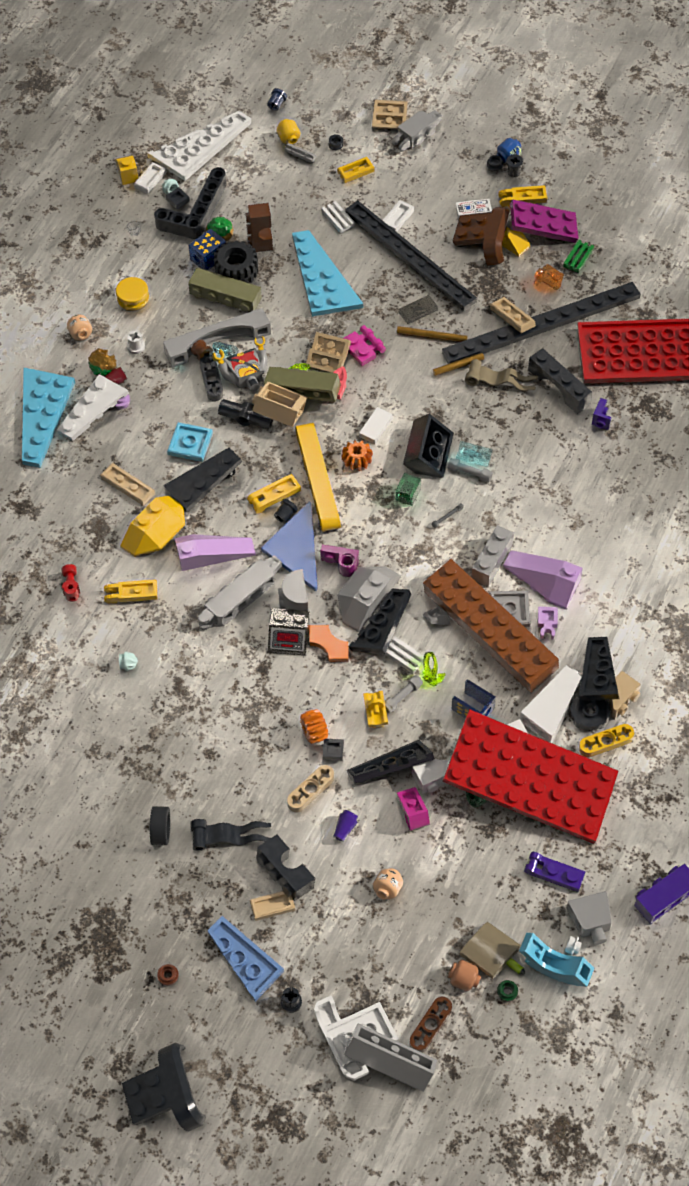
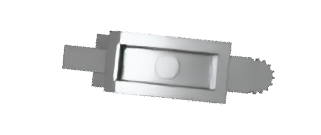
M436 110L429 114L424 111L417 112L398 126V134L392 139V144L398 145L401 143L399 149L402 151L409 147L412 149L416 145L421 144L423 140L434 134L435 126L442 120V115Z

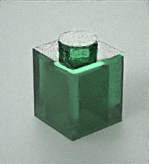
M404 473L396 488L395 500L402 504L413 506L421 490V478Z

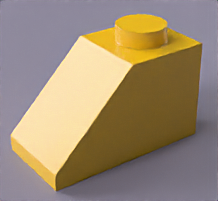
M133 155L116 158L115 162L122 185L135 183L138 179V172Z

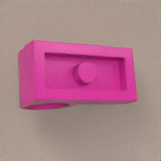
M413 787L397 792V798L404 811L408 829L412 831L430 825L428 810L417 788Z

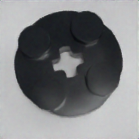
M578 696L571 703V719L577 728L585 730L602 729L609 720L610 704L607 700L580 701ZM590 707L592 708V711L596 712L593 714H588L585 711H587Z

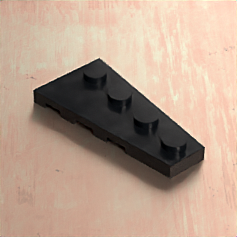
M391 589L379 605V611L376 614H372L369 618V624L365 629L362 628L360 630L357 640L355 642L352 641L348 646L350 651L386 653L412 595L409 589Z
M416 740L347 770V773L355 784L363 783L375 777L435 760L433 752L420 740Z

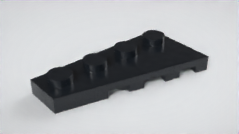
M228 447L163 486L187 511H190L243 461Z
M607 636L588 637L579 692L580 701L620 699Z

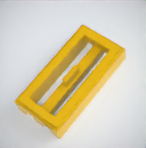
M368 157L337 168V173L340 174L344 183L375 172V167Z

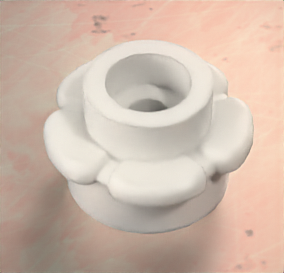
M570 936L564 952L569 953L570 956L573 953L578 954L582 943L578 941V936L577 938Z

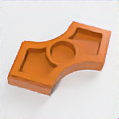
M329 625L309 626V643L311 646L322 649L327 654L329 662H348V641H342L334 637L330 632Z

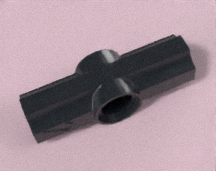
M223 399L219 404V415L235 419L242 426L252 424L269 429L273 425V419L252 411L254 407L252 403L243 402L239 404Z

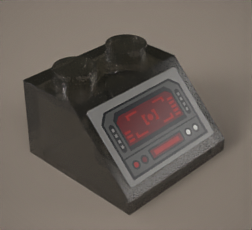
M271 608L268 653L306 656L310 611Z

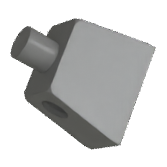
M604 891L569 900L566 909L580 936L587 937L592 935L595 945L606 942L604 932L609 931L612 924L607 892Z

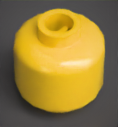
M289 119L280 121L276 129L283 144H295L301 134L295 121Z

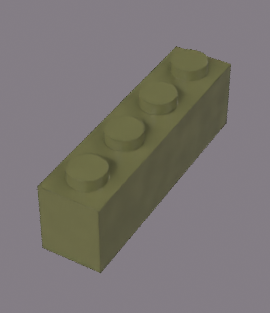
M200 268L195 269L188 282L189 294L208 299L212 302H218L228 307H234L244 312L256 310L262 299L261 287Z
M269 367L264 381V386L267 382H271L308 397L307 399L330 402L336 401L341 387L339 376L336 373L282 367Z

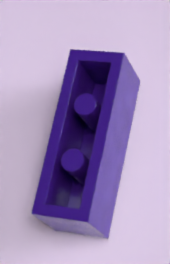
M685 863L680 867H673L665 878H658L652 883L651 888L648 890L643 889L636 895L634 906L650 925L689 897V868Z

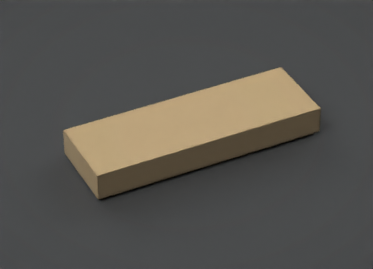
M505 297L490 304L492 311L520 333L536 326L535 320Z
M114 463L100 475L102 480L142 506L155 495L154 489Z

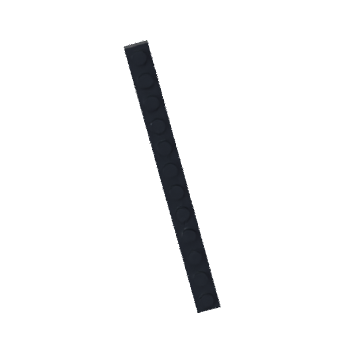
M630 282L533 316L531 318L535 320L536 326L523 333L508 325L442 348V354L448 364L480 353L485 354L640 299L641 293L634 282Z

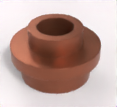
M166 964L159 968L157 977L161 984L168 986L178 980L179 973L174 965ZM166 973L172 974L170 978L164 977Z

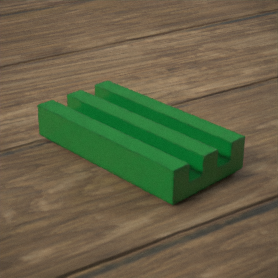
M578 240L564 261L563 267L579 273L593 252L594 245L588 246V243L585 242L583 244L582 240ZM579 248H581L576 257L574 258V260L572 261V263L569 265V263L571 262ZM585 250H587V252L585 253L584 257L582 258V260L580 261V263L578 264V266H577V267H574V266L576 265V263L578 262V260L580 259V257H581V255L583 254V252H584Z

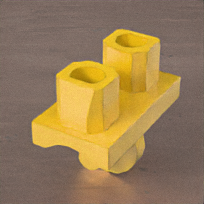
M383 690L375 693H363L368 727L380 728L388 725Z

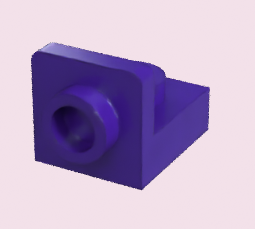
M600 398L593 413L592 425L609 430L611 417L607 416L609 410L606 407L607 400Z

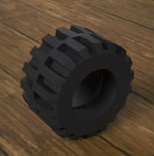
M230 241L226 245L222 244L221 248H218L214 254L216 274L246 283H252L254 278L257 277V253L250 244L246 245L243 241L241 243L238 241L231 243Z

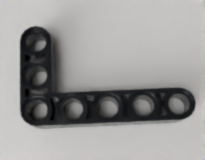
M221 167L211 170L190 214L166 208L157 209L154 212L156 228L163 232L190 239L199 238L203 234L226 188L225 170Z

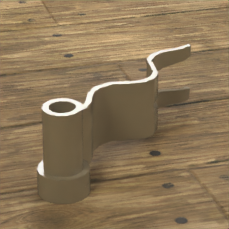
M477 359L471 361L469 372L466 373L465 383L469 386H477L479 381H483L491 386L510 383L520 391L535 390L536 387L522 386L512 376L522 382L538 379V376H522L512 368L496 372L488 367L481 366V361Z

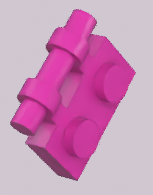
M365 325L360 327V331L363 334L358 335L354 331L343 338L351 341L348 352L361 366L376 358L375 351L379 350L380 353L386 351L383 342L379 338L377 339L374 336V332ZM369 340L372 344L368 345L366 341Z

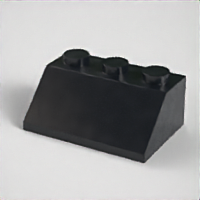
M430 413L414 419L403 465L415 474L443 478L454 432Z

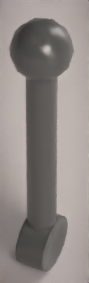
M462 503L458 504L455 509L437 521H433L432 526L437 528L442 521L455 512L461 511L464 505Z

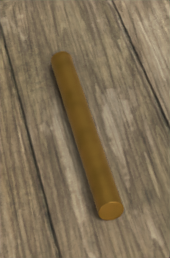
M402 326L397 327V333L458 342L468 339L466 335Z

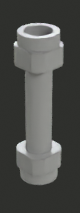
M450 458L447 467L455 472L460 470L480 477V480L484 482H490L493 472L488 469L480 470L462 464L456 458Z
M418 675L412 676L408 680V684L394 697H388L385 700L387 713L393 712L397 708V704L412 690L417 691L423 681Z

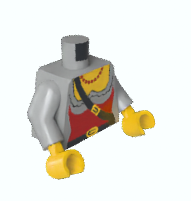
M263 336L262 344H258L255 337L254 344L258 347V350L253 348L224 358V352L221 349L219 350L221 358L216 357L215 352L212 354L213 360L219 363V370L225 380L236 384L238 388L248 386L250 391L259 389L260 385L258 382L263 380L262 375L266 372L268 364L266 349L263 348L265 343Z

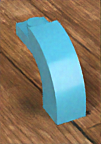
M526 933L519 952L526 957L525 962L533 969L566 984L587 987L595 969L584 957L568 956L551 949L534 933Z

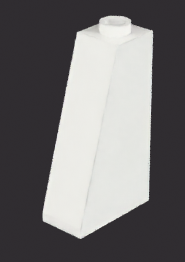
M566 665L521 711V722L543 740L553 743L580 687L582 677L579 672Z

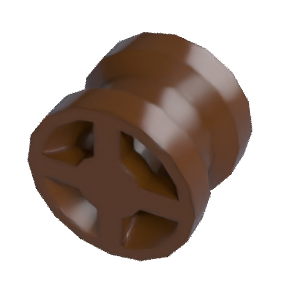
M198 340L191 347V353L197 356L200 361L205 355L212 356L213 349L207 346L204 340Z

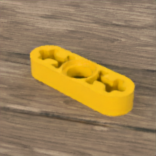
M621 724L587 736L580 741L579 752L584 757H593L629 744L633 740L634 729L628 724ZM622 731H624L625 734L629 733L628 737H625V735H621ZM609 737L612 743L609 745L603 744L601 739ZM585 744L592 746V749L585 748Z

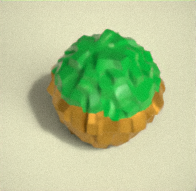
M215 217L206 226V232L212 229L225 239V242L229 241L233 236V225L225 217Z
M97 348L88 357L89 368L94 375L106 376L117 366L115 355L109 356L108 350Z

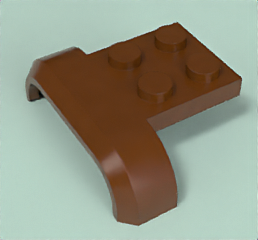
M495 207L492 213L460 215L453 237L454 245L483 243L486 264H501L505 260L502 253V242L509 216H511L510 207Z

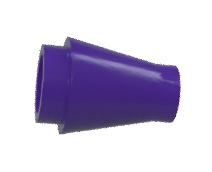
M343 810L339 814L333 837L344 842L348 834L357 825L358 816L348 810Z

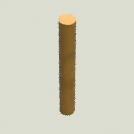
M480 353L433 369V374L436 376L469 365L473 359L484 360V354Z

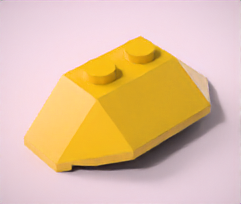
M171 496L154 498L130 523L120 547L134 557L140 556V554L160 551L185 526L184 507Z

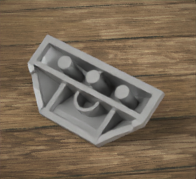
M385 566L358 567L337 594L342 622L359 632L401 578V575Z

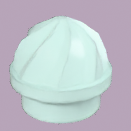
M174 179L164 180L162 183V189L166 195L179 187Z
M124 652V654H119L120 669L129 671L135 668L138 659L133 653Z

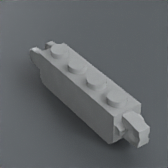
M272 556L265 561L259 559L256 563H252L244 573L238 574L233 582L228 586L225 585L217 595L210 597L204 605L205 610L198 615L200 629L207 630L215 623L218 626H225L274 585V574L282 567V562L276 556Z

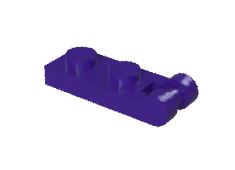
M535 851L530 853V861L525 866V873L579 892L586 871L544 857ZM537 864L543 865L542 870L536 867Z

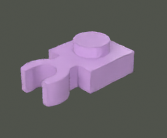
M538 607V627H542L540 638L544 639V634L550 633L551 640H554V628H557L558 607Z

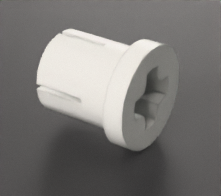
M135 330L129 332L127 336L128 351L132 354L143 352L145 343L142 340L141 333Z

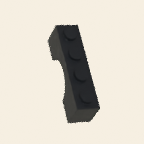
M542 348L529 357L528 371L534 376H538L539 381L543 379L551 381L560 390L565 404L576 414H579L591 404L592 391L546 350Z

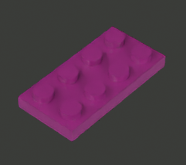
M512 199L510 203L512 230L573 243L578 241L576 212Z

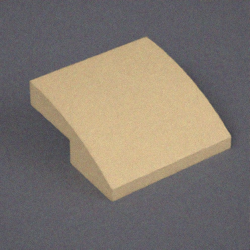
M375 100L372 128L398 130V126L406 121L408 102Z
M316 332L312 349L310 348L306 366L333 373L338 368L344 366L351 341Z

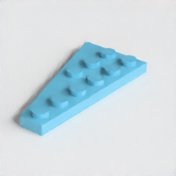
M307 230L292 233L312 317L363 308V302L311 232Z
M24 367L23 465L41 468L75 384V378Z

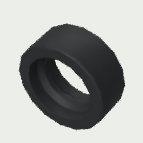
M153 806L151 809L149 828L151 845H168L171 824L169 807Z

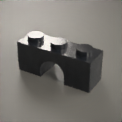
M276 834L257 847L256 859L262 867L269 871L270 877L282 886L285 895L288 897L292 896L293 900L296 901L314 889L316 878L304 864L293 869L287 868L282 864L288 859L290 848Z

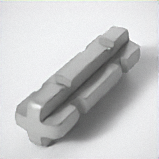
M290 143L286 144L285 151L287 153L314 163L316 155Z

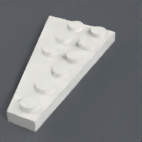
M237 111L222 118L219 123L214 125L211 123L201 131L198 129L176 139V142L167 146L165 144L161 146L160 150L148 152V158L186 181L251 124V118Z

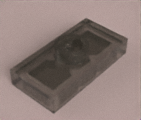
M429 295L399 308V314L407 324L438 311V306Z

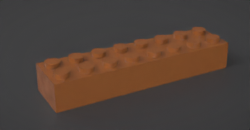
M452 559L447 561L423 582L425 594L447 612L464 631L530 693L559 669V658Z

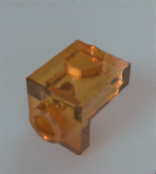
M546 264L543 268H539L536 271L534 284L538 286L543 282L551 288L558 290L561 287L564 274Z

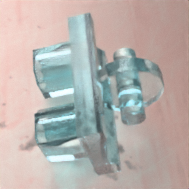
M460 441L456 459L488 467L493 449Z

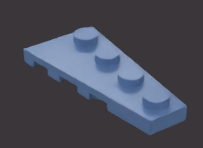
M223 916L208 930L209 936L255 1002L284 972L283 967Z

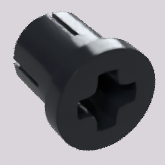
M513 154L508 156L506 164L509 176L518 177L520 175L521 167L523 166V158L520 155Z
M282 499L281 505L274 516L279 522L286 524L292 514L298 511V508L290 500Z
M288 987L283 991L281 1006L286 1012H297L302 1006V998L296 988L292 987L291 991V987ZM290 997H294L290 1005V1001L288 1000L290 999Z

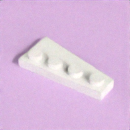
M99 374L58 427V433L74 441L90 427V424L95 419H100L108 408H113L121 397L127 396L129 394L128 390Z

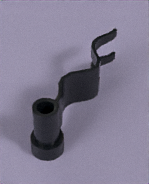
M194 819L190 822V828L193 832V850L203 851L205 850V845L228 842L238 846L246 845L252 841L266 842L270 837L259 834L240 835L254 828H269L271 823L254 821L243 826H235L224 822L207 825V821L204 819Z

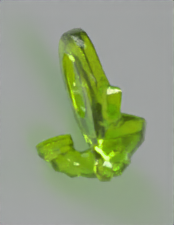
M426 652L423 659L424 670L422 673L424 676L422 678L429 685L437 686V684L444 680L446 673H439L438 678H436L438 673L437 658L433 652ZM430 657L433 658L434 667L432 670L429 665Z

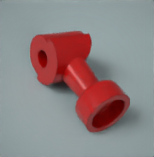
M67 564L61 568L62 575L66 578L62 585V590L66 599L74 602L78 600L79 594H81L79 585L74 579V576L77 575V567L73 564Z

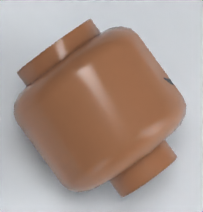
M460 960L458 963L454 962L448 974L450 984L465 992L470 991L472 987L476 988L481 979V976L478 975V967L465 960Z

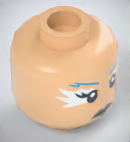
M74 315L67 322V329L71 337L77 341L87 339L92 333V326L84 315Z
M393 868L381 870L373 882V889L381 899H394L403 886L401 874Z

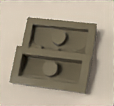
M487 921L467 942L459 955L473 965H476L478 969L493 979L505 968L507 961L519 951L521 945Z

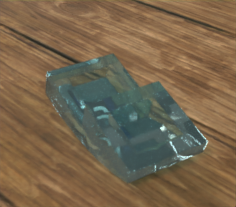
M215 342L212 346L215 353L219 354L221 349L226 356L236 355L239 351L236 346L222 342Z

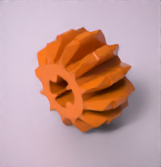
M354 440L353 444L348 442L346 447L342 449L344 465L350 467L352 471L355 468H358L360 471L361 467L367 469L368 464L372 462L373 451L370 449L369 443L364 444L363 440L359 443Z
M318 709L309 710L301 714V728L308 742L311 744L319 743L328 738L327 724Z

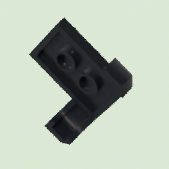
M173 1043L158 1051L159 1066L122 1083L134 1125L144 1123L172 1110L177 1122L185 1131L189 1132L203 1125L206 1116L198 1110L181 1056V1051L186 1049L185 1046Z

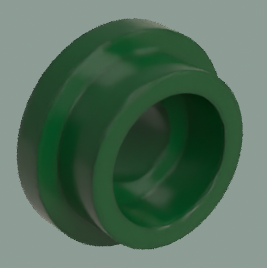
M502 981L497 987V995L503 1001H513L518 996V987L513 981ZM510 989L511 994H505L504 990Z

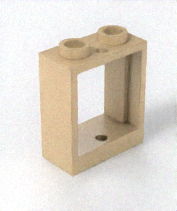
M267 382L264 387H260L258 394L254 395L252 411L293 427L302 415L308 397Z

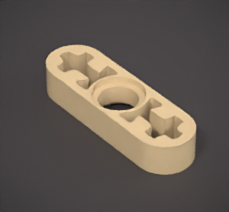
M322 765L289 794L287 798L288 808L293 812H301L332 784L334 781L333 769L328 765ZM322 773H323V774L329 773V778H327V777H323V778H322V775H321V774H322ZM307 785H315L316 791L308 793L305 790ZM300 799V804L295 803L293 805V800L297 801Z

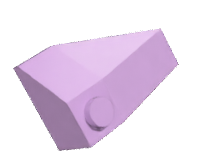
M191 534L174 538L182 571L256 555L252 538Z
M513 550L510 551L503 565L504 568L519 580H523L530 585L533 591H537L544 596L543 599L564 609H567L576 591L583 570L582 567L567 561Z

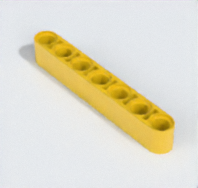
M314 423L295 426L321 530L325 532L340 529V518Z

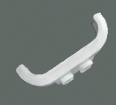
M332 996L316 1002L314 1008L316 1019L343 1075L349 1080L355 1081L369 1074L366 1065L344 1055L348 1041L358 1023L399 1042L380 1002L344 1019H340Z

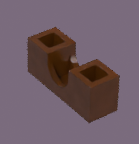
M269 203L248 205V213H245L246 223H249L246 224L247 235H250L247 236L248 244L256 252L273 250Z

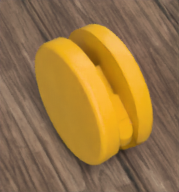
M128 277L121 280L116 286L118 304L123 309L130 311L143 308L149 301L146 282L137 277Z

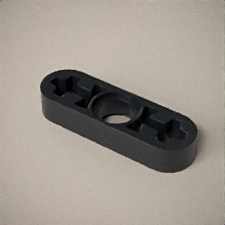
M205 355L200 359V366L207 397L211 401H219L223 398V388L217 362L213 360L211 355ZM206 363H210L211 369H208ZM211 375L217 377L213 381L207 380V377ZM212 387L216 388L217 394L213 393Z

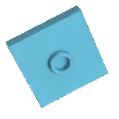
M178 422L167 454L203 462L213 435V429Z

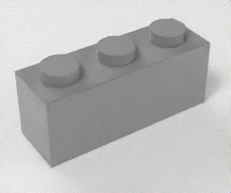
M498 525L496 526L472 568L471 577L477 583L486 587L490 586L513 545L514 532Z

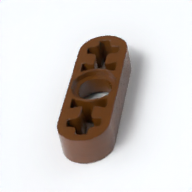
M441 996L434 1000L410 1036L409 1045L411 1048L422 1053L428 1049L452 1012V1002L449 998ZM438 1004L441 1006L446 1004L447 1011L443 1009L438 1017L436 1015L439 1010ZM427 1020H434L437 1023V1027L434 1030H429L425 1027V1022ZM423 1031V1033L426 1034L423 1038L424 1045L420 1044L419 1046H416L415 1039L419 1040L422 1037Z

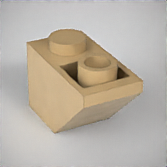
M623 671L616 676L620 699L609 700L611 717L614 720L619 715H624L630 702H635L641 694L639 692L641 684Z

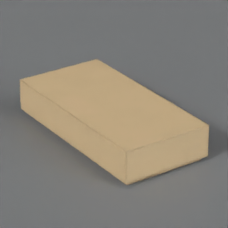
M283 891L250 900L255 921L295 911L292 896H286Z

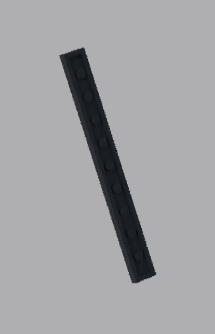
M357 200L345 209V212L352 220L463 311L477 302L475 295Z

